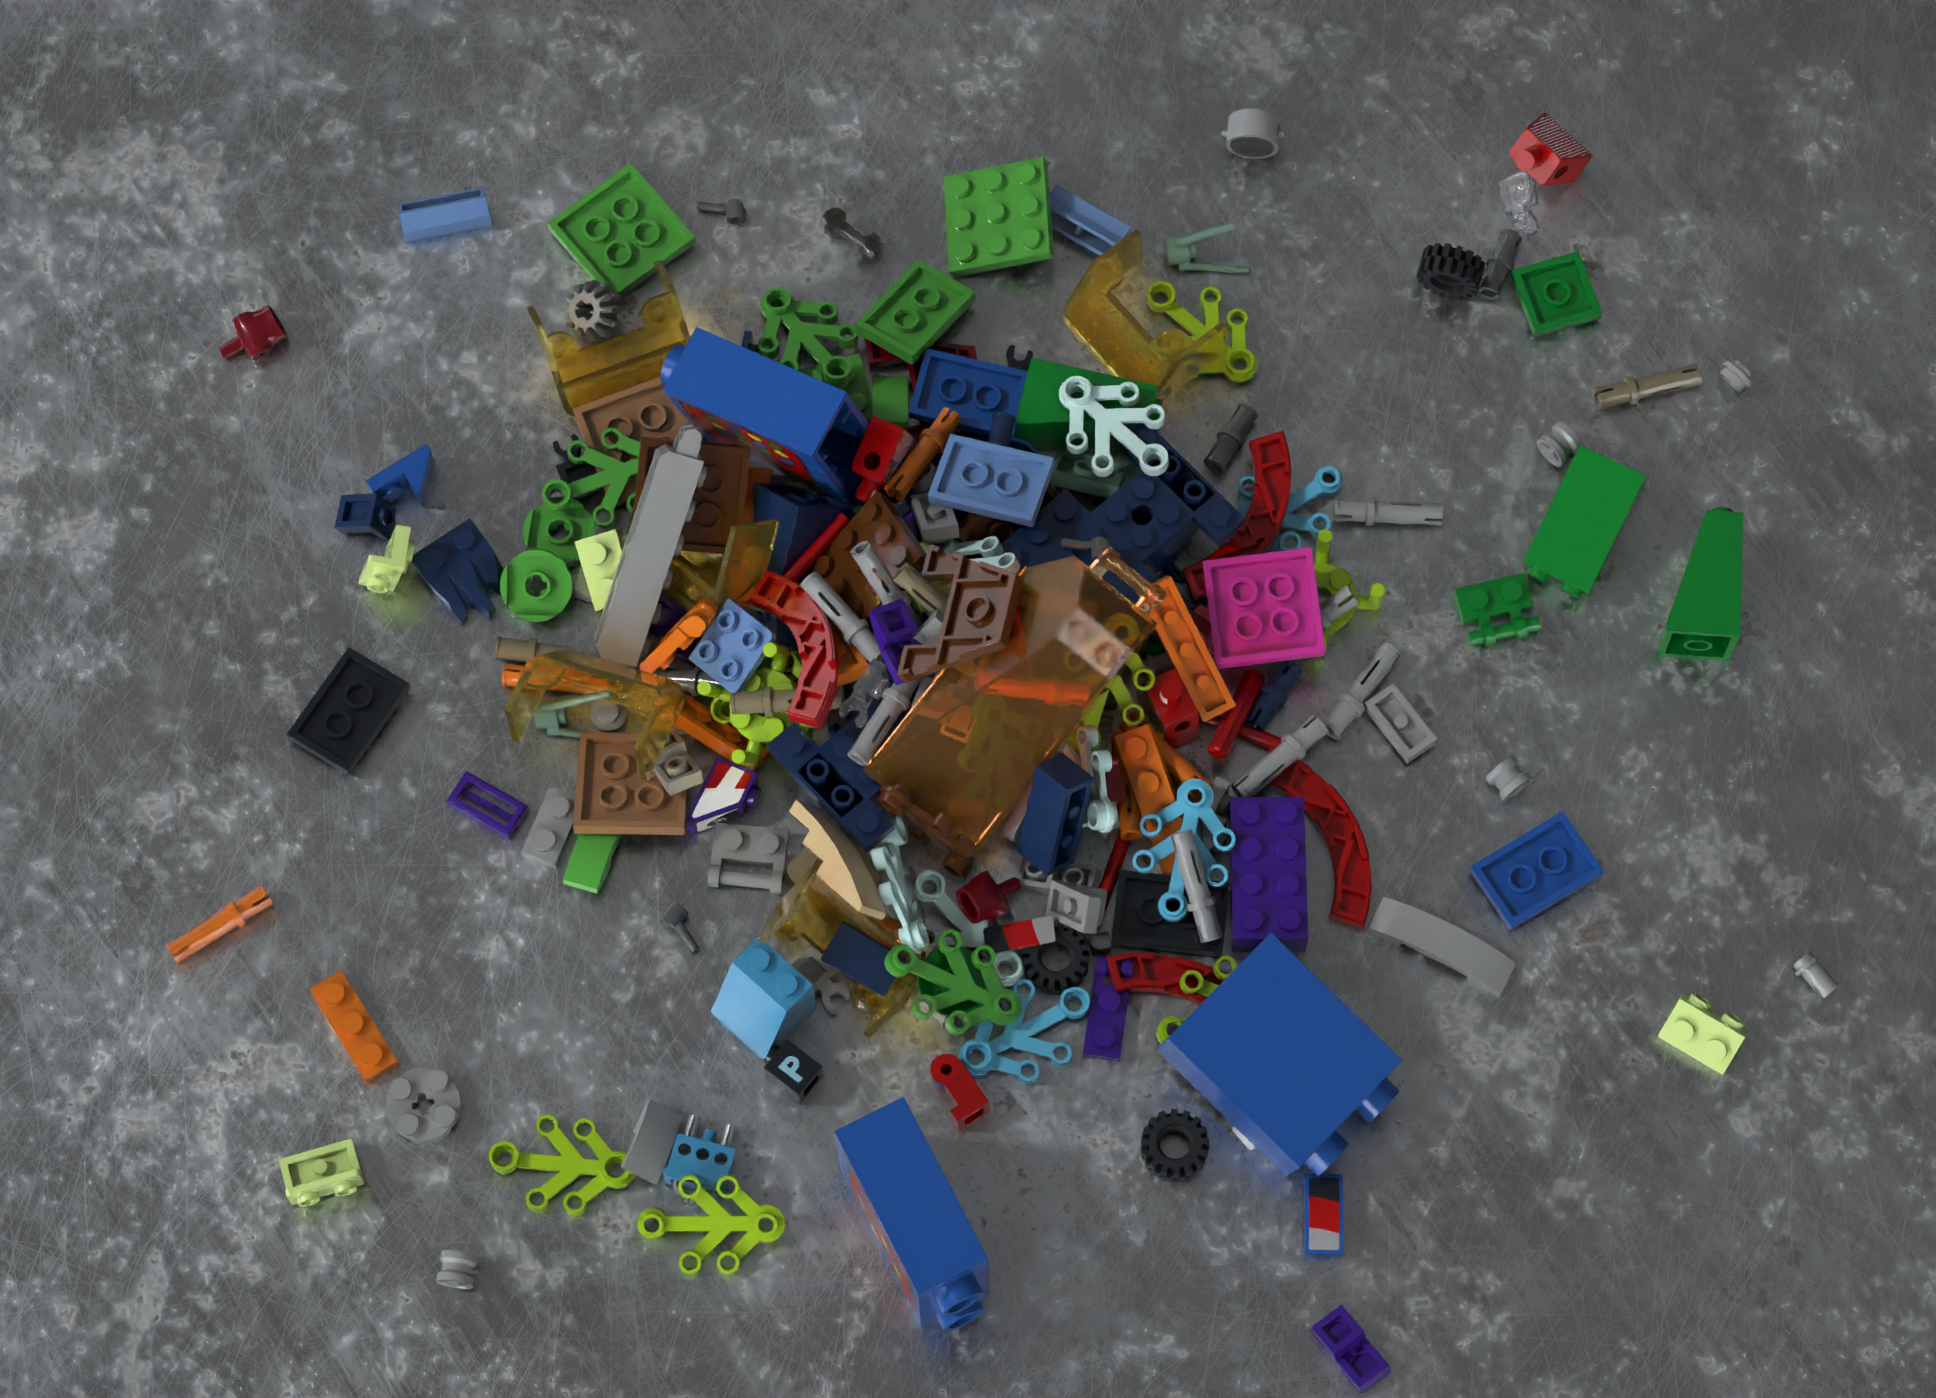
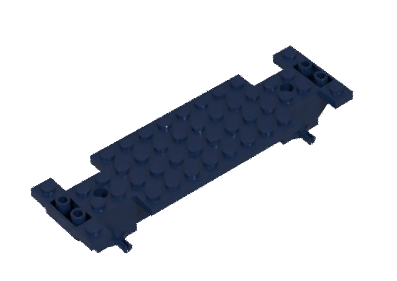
M1141 423L1132 432L1146 445L1160 444L1167 450L1169 465L1163 474L1158 476L1145 474L1140 468L1139 458L1119 442V449L1140 471L1109 498L1097 497L1093 502L1097 507L1094 511L1090 513L1065 488L1038 512L1033 527L1022 525L1001 543L1003 547L1002 554L1011 552L1015 554L1020 563V569L1017 574L1023 579L1022 586L1052 593L1062 591L1065 592V596L1096 603L1097 605L1092 625L1063 618L1056 621L1051 619V615L1026 609H1016V611L1021 610L1030 648L1029 654L1033 674L1035 676L1046 677L1047 674H1056L1058 678L1068 679L1077 670H1070L1063 665L1061 656L1064 650L1069 647H1078L1100 635V627L1109 616L1121 614L1129 617L1132 621L1138 618L1145 609L1136 592L1158 581L1157 576L1164 573L1166 576H1171L1174 582L1181 585L1182 583L1184 584L1185 579L1182 570L1174 563L1178 555L1191 545L1192 538L1199 528L1219 547L1245 524L1246 518L1155 429L1148 428L1144 423ZM1154 459L1149 461L1148 465L1155 467L1160 465L1161 462ZM1137 516H1145L1151 522L1146 525H1139L1133 519ZM1096 537H1104L1109 541L1112 548V560L1109 563H1095L1091 560V551L1061 547L1062 538L1091 541ZM924 612L918 615L922 624L929 618ZM1117 627L1113 631V637L1115 638L1124 628ZM1072 652L1068 655L1067 661L1069 665L1078 663L1080 659L1079 654ZM1092 655V656L1086 658L1085 663H1086L1089 659H1091L1094 655ZM996 656L986 669L1000 671ZM866 660L869 664L870 676L853 682L872 702L842 728L838 723L833 724V728L830 727L828 729L830 738L820 747L796 722H793L767 745V750L792 775L793 779L866 853L895 830L894 824L883 813L886 808L878 801L879 796L882 794L880 792L881 787L884 784L892 786L893 783H897L910 792L911 788L926 775L925 770L932 764L951 781L964 769L958 764L957 755L967 743V741L963 742L941 733L942 722L911 713L912 703L920 686L919 684L909 700L911 705L906 711L901 712L878 747L882 754L876 759H870L867 766L859 765L849 758L847 753L883 700L882 693L886 688H891L894 683L884 660L875 666ZM950 667L941 671L945 673H950L954 670V667ZM960 672V679H959V681L955 684V686H959V687H960V685H961V683H962V680H963V678H964L965 675H963L961 672ZM1001 694L1007 701L1008 709L1022 714L1029 713L1043 700ZM1002 723L1004 734L1013 727L1012 725ZM988 733L978 750L981 754L986 750L990 742ZM973 755L968 758L967 762L971 760Z

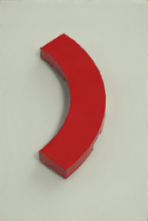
M1284 431L1249 441L1254 465L1255 485L1252 501L1245 515V524L1237 530L1224 546H1221L1211 555L1197 563L1182 568V574L1193 604L1207 600L1202 561L1267 553L1275 541L1285 518L1291 488V461Z
M766 570L749 600L754 607L771 613L787 625L794 635L802 660V672L799 673L797 689L786 714L791 721L821 729L829 714L838 684L839 652L835 634L829 620L809 594L803 591L795 582Z
M1270 747L1269 753L1273 751L1275 748ZM1295 760L1266 787L1277 791L1285 797H1304L1305 814L1321 834L1332 863L1334 893L1328 918L1364 930L1372 891L1369 852L1364 835L1356 817L1338 791L1312 770L1313 768L1301 760Z
M1148 952L1124 953L1106 957L1110 972L1109 976L1117 993L1127 991L1129 993H1163L1200 1005L1206 997L1197 993L1187 994L1183 992L1180 988L1182 975L1186 971L1196 970L1202 975L1204 980L1216 985H1220L1224 981L1216 977L1213 968L1184 957L1177 956V958L1154 955V953ZM1133 959L1131 979L1120 977L1121 973H1119L1116 963L1122 962V960ZM1188 976L1185 978V983L1189 988H1196L1198 986V981L1195 977Z

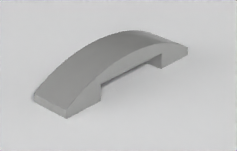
M1386 897L1382 898L1366 929L1398 947L1402 943L1468 976L1466 981L1498 997L1501 996L1516 967V963L1506 955L1467 931L1421 909Z

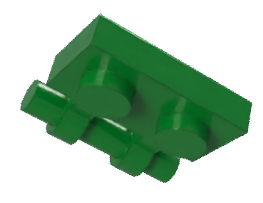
M1524 573L1454 589L1453 596L1462 626L1477 623L1479 629L1467 632L1469 646L1483 644L1486 647L1495 645L1496 640L1513 636L1516 639L1525 638L1528 636V633L1541 630L1538 616L1526 619L1522 616V613L1532 611L1534 607ZM1506 616L1509 617L1510 621L1509 623L1493 626L1490 620Z

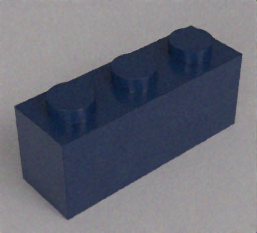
M1064 753L1045 760L1036 766L1017 850L1019 854L1047 876L1074 864L1094 780L1093 776Z

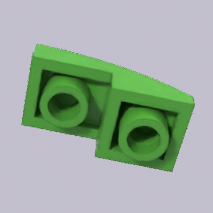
M908 376L872 377V416H877L901 428H909Z
M579 834L563 877V884L598 894L611 869V856L623 834Z

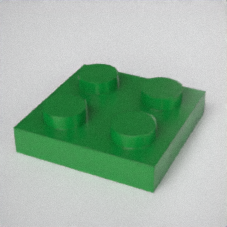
M1579 251L1511 271L1510 277L1534 338L1601 319L1602 310Z

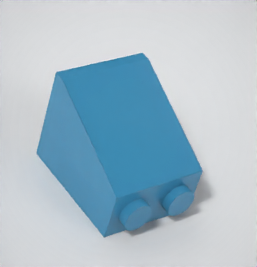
M757 936L732 962L712 1007L711 1014L764 1061L766 1055L775 1045L781 1047L816 1011L813 984L762 938Z

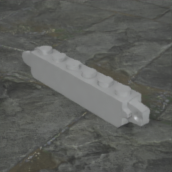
M692 422L680 425L679 433L676 434L673 446L664 444L655 450L593 641L601 655L599 673L613 674V687L615 688L621 687L630 667H637L639 658L644 659L648 653L650 638L647 637L650 625H656L661 613L662 604L658 603L661 591H667L672 580L673 570L669 569L673 555L679 556L683 546L684 535L680 534L684 521L690 522L695 509V501L692 500L695 488H701L705 480L707 467L703 466L704 461L699 454L703 436L698 431L699 428L693 425Z

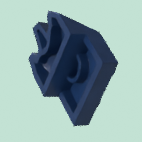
M470 518L413 555L411 563L430 587L433 596L446 614L462 626L468 620L467 611L470 608L476 609L488 620L492 618L497 610L489 595L492 593L501 595L500 579L504 568L487 540Z

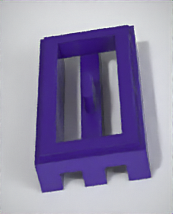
M467 771L447 799L449 806L509 840L514 834V829L518 828L521 824L522 817L526 816L529 811L528 805ZM467 784H470L516 811L512 815L465 787ZM459 796L508 822V824L504 825L458 799Z

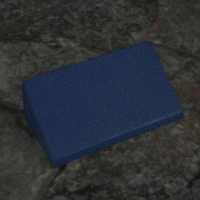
M843 920L825 947L821 960L881 997H885L896 979L895 976H892L886 970L884 964L885 956L891 949ZM898 954L899 961L905 964L907 958Z

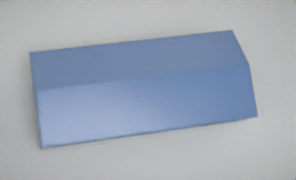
M1058 185L1050 193L1052 229L1108 261H1111L1120 253L1131 237L1130 226Z
M484 187L397 204L405 242L492 226Z

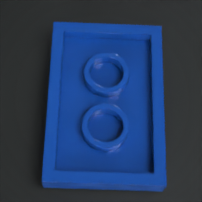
M926 348L909 409V418L933 423L941 410L947 407L950 408L948 416L954 410L962 418L961 424L956 429L989 436L994 412H1005L1015 417L1017 416L1028 371ZM1015 422L1011 437H1015Z
M1563 811L1473 864L1469 869L1510 931L1596 880L1604 873L1603 868Z

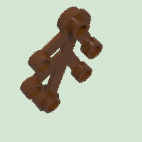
M893 783L892 786L884 784L880 789L882 794L878 798L879 803L892 816L897 815L902 821L908 816L910 818V825L906 830L914 838L925 842L929 837L947 855L941 863L943 868L956 878L965 881L974 869L972 864L975 859L971 854L977 847L975 843L962 834H958L955 839L949 834L956 826L955 823L942 813L937 812L932 817L910 801L911 793L897 783Z

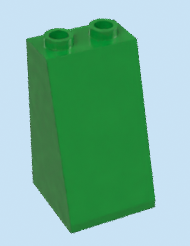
M1031 358L1015 420V437L1029 441L1038 451L1057 450L1059 446L1067 447L1066 436L1070 432V410L1061 404L1059 389L1062 383L1072 376L1084 377L1093 386L1121 385L1124 382H1133L1138 386L1140 398L1136 405L1126 407L1121 405L1119 400L1097 401L1105 409L1146 408L1151 404H1157L1162 407L1163 400L1157 399L1158 385ZM1125 391L1122 396L1131 398L1135 393L1133 391ZM1075 392L1071 397L1078 399L1083 397L1084 394ZM1084 411L1083 431L1088 437L1087 449L1095 448V420ZM1152 413L1148 416V419L1153 421L1160 418V415L1157 413ZM1129 423L1123 425H1125L1132 432L1141 423ZM1110 434V448L1119 447V441ZM1075 438L1071 441V444L1075 446L1083 443V440L1080 438Z
M1579 445L1523 560V566L1529 568L1526 574L1544 583L1547 582L1548 578L1561 583L1560 590L1575 598H1579L1581 593L1589 597L1646 485V475Z
M1726 507L1706 510L1660 638L1657 656L1730 660L1740 637L1742 512H1734Z

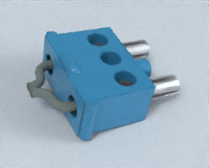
M689 1115L684 1135L677 1134L668 1167L663 1168V1181L666 1184L673 1185L674 1191L681 1195L678 1190L680 1179L686 1174H694L700 1178L702 1187L714 1197L724 1199L718 1194L716 1185L722 1175L731 1174L736 1159V1149L733 1148L738 1128L733 1125L727 1146L726 1143L731 1124L725 1126L720 1144L715 1143L717 1132L712 1129H705L702 1139H698L696 1137L702 1118L697 1115L690 1136L695 1115ZM683 1151L689 1152L688 1155H681L680 1153ZM701 1156L707 1157L706 1160H700L698 1158ZM718 1161L726 1162L724 1165L717 1164ZM686 1180L683 1183V1188L696 1191L697 1184L693 1180ZM724 1180L721 1183V1188L729 1193V1180ZM684 1197V1204L695 1205L696 1202L693 1199L690 1201V1199Z

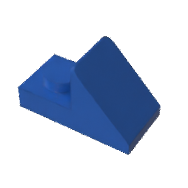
M428 444L423 445L366 480L369 493H377L387 501H392L398 498L405 488L409 487L419 504L424 507L435 464Z

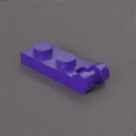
M1097 954L1082 1057L1119 1062L1129 991L1117 993L1114 985L1104 984L1105 974H1110L1106 959L1108 956ZM1133 959L1122 960V962L1116 963L1118 971L1121 973L1120 977L1131 979Z

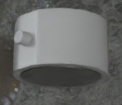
M1248 108L1234 111L1229 115L1228 129L1222 130V137H1227L1226 145L1231 153L1244 158L1261 159L1273 156L1278 152L1279 137H1285V130H1280L1281 123L1279 117L1274 113L1263 109Z

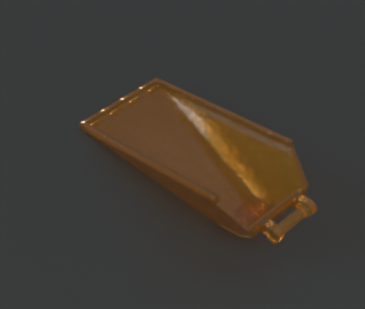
M1111 546L1105 548L1090 567L1075 556L1029 568L1025 566L1018 574L1023 579L1008 647L942 670L869 761L868 765L862 770L881 786L884 784L892 786L893 783H897L907 789L912 795L910 801L932 817L939 812L950 818L956 826L949 835L955 839L958 834H962L974 842L977 846L971 854L974 858L1030 789L1036 766L1045 760L1054 758L1133 660L1158 625L1148 614L1152 609L1161 604L1166 596V591L1158 584L1152 585L1122 561L1120 553ZM1108 570H1111L1142 595L1136 605L1102 578Z

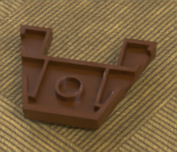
M929 545L921 575L930 582L952 581V586L938 643L904 645L897 676L904 682H910L1007 648L1023 579L1017 573L982 561L978 563L967 559L964 555L955 552L949 553L943 551L938 546Z

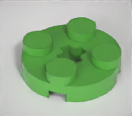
M551 497L550 499L553 502H560L564 497ZM571 499L570 504L560 511L551 510L545 504L538 506L535 510L533 508L524 521L523 536L528 550H549L565 559L568 567L581 565L575 541L593 536L596 528L592 516L584 508V505L575 499ZM558 525H563L565 532L569 533L562 540H556L555 536L550 535L551 531H557Z
M530 549L517 555L507 564L501 575L500 592L503 601L509 606L511 611L516 613L515 615L526 621L543 622L564 611L573 595L574 580L565 559L549 550ZM534 575L541 576V581L547 583V589H542L538 596L534 595L533 589L527 587V582L533 581Z

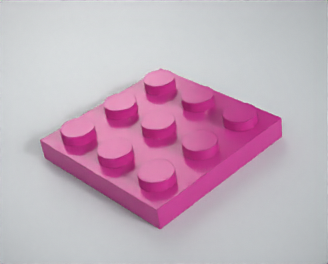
M1311 547L1202 561L1217 669L1326 656Z

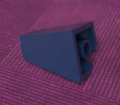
M754 483L753 504L757 577L761 579L766 570L783 576L839 513L844 514L850 519L854 508L832 496L818 492L815 496L807 492L795 491L796 487L782 483ZM807 571L796 584L801 583L809 575V572Z

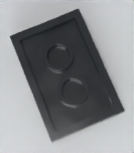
M348 647L286 735L292 742L349 776L407 694L410 685L397 675Z
M1119 870L1111 937L1112 945L1222 957L1230 882H1227L1221 888H1213L1208 884L1211 896H1215L1217 904H1214L1223 937L1201 943L1192 911H1189L1178 922H1169L1160 915L1158 902L1161 896L1169 890L1171 875L1141 874L1137 871ZM1184 888L1183 895L1186 897L1187 902L1190 903L1186 888ZM1170 899L1166 903L1167 910L1170 912L1177 911L1180 908V902L1176 899Z

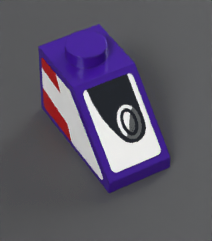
M717 756L686 818L688 832L697 834L714 828L716 822L727 823L743 817L748 806L753 808L756 805L762 788L758 786L757 773Z

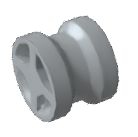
M1559 421L1552 426V432L1549 435H1542L1536 442L1541 454L1556 467L1564 465L1567 461V456L1575 454L1579 445H1582L1574 430L1567 424Z
M1515 756L1502 761L1486 776L1487 782L1490 785H1495L1500 790L1499 796L1504 802L1520 794L1533 780L1528 773L1520 770L1518 767L1519 761Z
M457 1250L441 1251L440 1260L443 1265L442 1271L437 1273L436 1283L451 1288L472 1289L475 1281L472 1277V1271L478 1265V1256Z

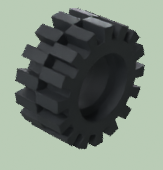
M1434 243V246L1428 245L1424 248L1416 278H1418L1419 284H1424L1425 289H1434V294L1439 295L1443 293L1445 294L1444 297L1451 298V295H1453L1456 299H1462L1463 296L1469 299L1472 295L1476 296L1479 291L1485 270V262L1481 261L1482 258L1479 255L1473 256V251H1463L1461 246L1457 245V248H1453L1448 243H1445L1444 246L1440 243Z
M1058 922V926L1054 927L1055 942L1023 948L1022 956L1026 978L1031 979L1035 988L1040 986L1042 988L1041 992L1048 994L1049 990H1053L1054 995H1061V990L1073 987L1074 985L1079 986L1083 982V977L1088 973L1090 959L1089 946L1085 944V937L1082 933L1078 935L1075 929L1071 927L1069 929L1064 928V924ZM1051 946L1063 947L1070 954V963L1061 971H1051L1042 963L1041 956L1043 952Z
M1171 1109V1113H1165L1164 1110L1158 1113L1157 1118L1152 1117L1148 1121V1126L1144 1128L1141 1139L1142 1159H1145L1147 1169H1152L1154 1175L1158 1178L1160 1176L1166 1177V1181L1172 1182L1173 1178H1178L1179 1182L1185 1181L1189 1175L1191 1178L1195 1176L1199 1168L1202 1169L1205 1165L1209 1150L1208 1131L1205 1126L1202 1127L1201 1120L1197 1116L1195 1118L1191 1117L1190 1112L1184 1110V1113H1178V1109ZM1171 1132L1183 1134L1190 1144L1188 1153L1178 1159L1167 1157L1160 1147L1162 1138Z

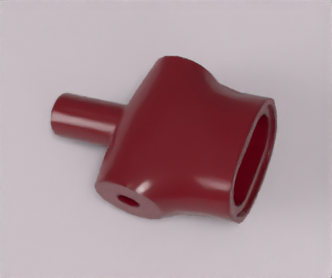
M266 305L254 312L247 311L236 316L232 320V324L237 336L218 348L225 359L245 349L253 360H258L268 355L278 342L287 337V333L274 310L269 305Z
M986 870L973 877L968 884L956 891V900L965 917L971 923L978 924L984 920L996 921L1012 911L1005 897L1019 891L1021 883L1018 878L1012 877L997 884L989 871Z

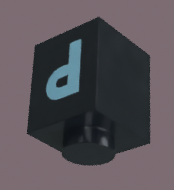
M788 1039L781 1047L775 1045L763 1061L766 1064L764 1066L765 1078L799 1104L803 1102L824 1076L822 1065Z

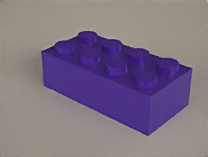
M1230 797L1228 829L1234 833L1236 840L1235 846L1229 851L1231 952H1252L1270 933L1291 952H1306L1308 943L1304 797Z

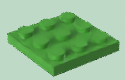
M1044 157L944 176L949 273L954 278L1054 258L1048 162Z
M631 163L547 223L549 231L592 280L612 285L611 293H618L621 297L696 243L695 236Z

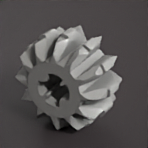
M588 280L585 284L573 286L574 294L565 296L570 305L562 310L565 314L570 315L566 326L575 328V336L587 338L590 341H598L601 337L613 335L612 327H618L622 324L617 318V313L625 310L616 304L621 295L611 293L612 285L600 283L597 280Z

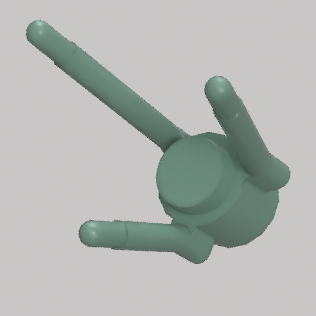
M1219 222L1183 235L1164 238L1169 266L1178 264L1179 272L1188 270L1244 274L1251 272L1250 267L1190 262V258L1197 257L1194 242L1234 230L1236 228L1235 223L1224 225V223Z
M607 690L592 694L572 693L561 697L535 700L534 718L538 730L547 729L548 737L562 735L580 738V732L593 733L560 727V723H567L566 707L610 698L612 692Z

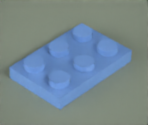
M950 434L930 487L928 500L932 504L1033 527L1053 473L1055 461L1052 457Z

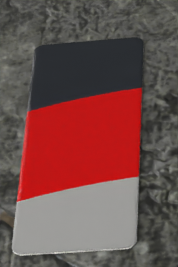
M1051 915L983 929L985 945L990 946L995 953L1051 943L1056 940L1054 921Z

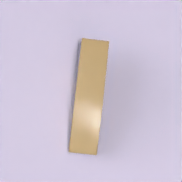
M796 799L789 812L809 829L802 843L823 861L816 875L858 912L883 920L887 913L876 884L853 844L842 829L821 808Z

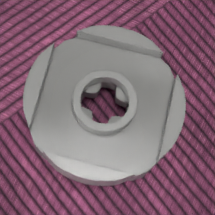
M427 1067L415 1068L405 1072L391 1082L389 1093L386 1097V1114L391 1126L399 1135L401 1134L417 1144L434 1143L445 1138L452 1131L451 1128L456 1124L457 1119L459 1121L462 1113L461 1095L456 1084L443 1070ZM421 1097H426L427 1100H434V1105L428 1108L429 1113L422 1115L420 1109H414V1104L418 1103Z

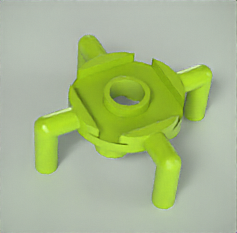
M1323 529L1318 533L1314 570L1317 592L1326 593L1331 597L1344 588L1345 585H1348L1352 590V595L1355 594L1360 604L1335 620L1333 626L1323 629L1325 651L1328 635L1340 631V628L1349 623L1356 609L1378 610L1381 608L1385 594V587L1380 583H1375L1371 586L1369 595H1358L1349 572L1330 565L1332 533L1327 529Z
M772 642L766 643L763 647V653L765 656L773 658L770 669L756 670L742 692L763 691L764 687H773V690L797 689L794 680L784 673L790 654L789 649L786 646ZM701 681L698 684L697 690L699 694L730 702L731 693L720 684L708 681ZM729 704L731 724L743 736L749 739L746 750L737 749L733 751L732 761L740 765L755 766L758 763L763 743H770L794 721L789 719L786 712H775L774 716H763L761 713L732 714L731 705ZM796 722L797 725L800 724V725H802V726H807V727L815 728V727H812V726H808V725H805V724H801V723Z

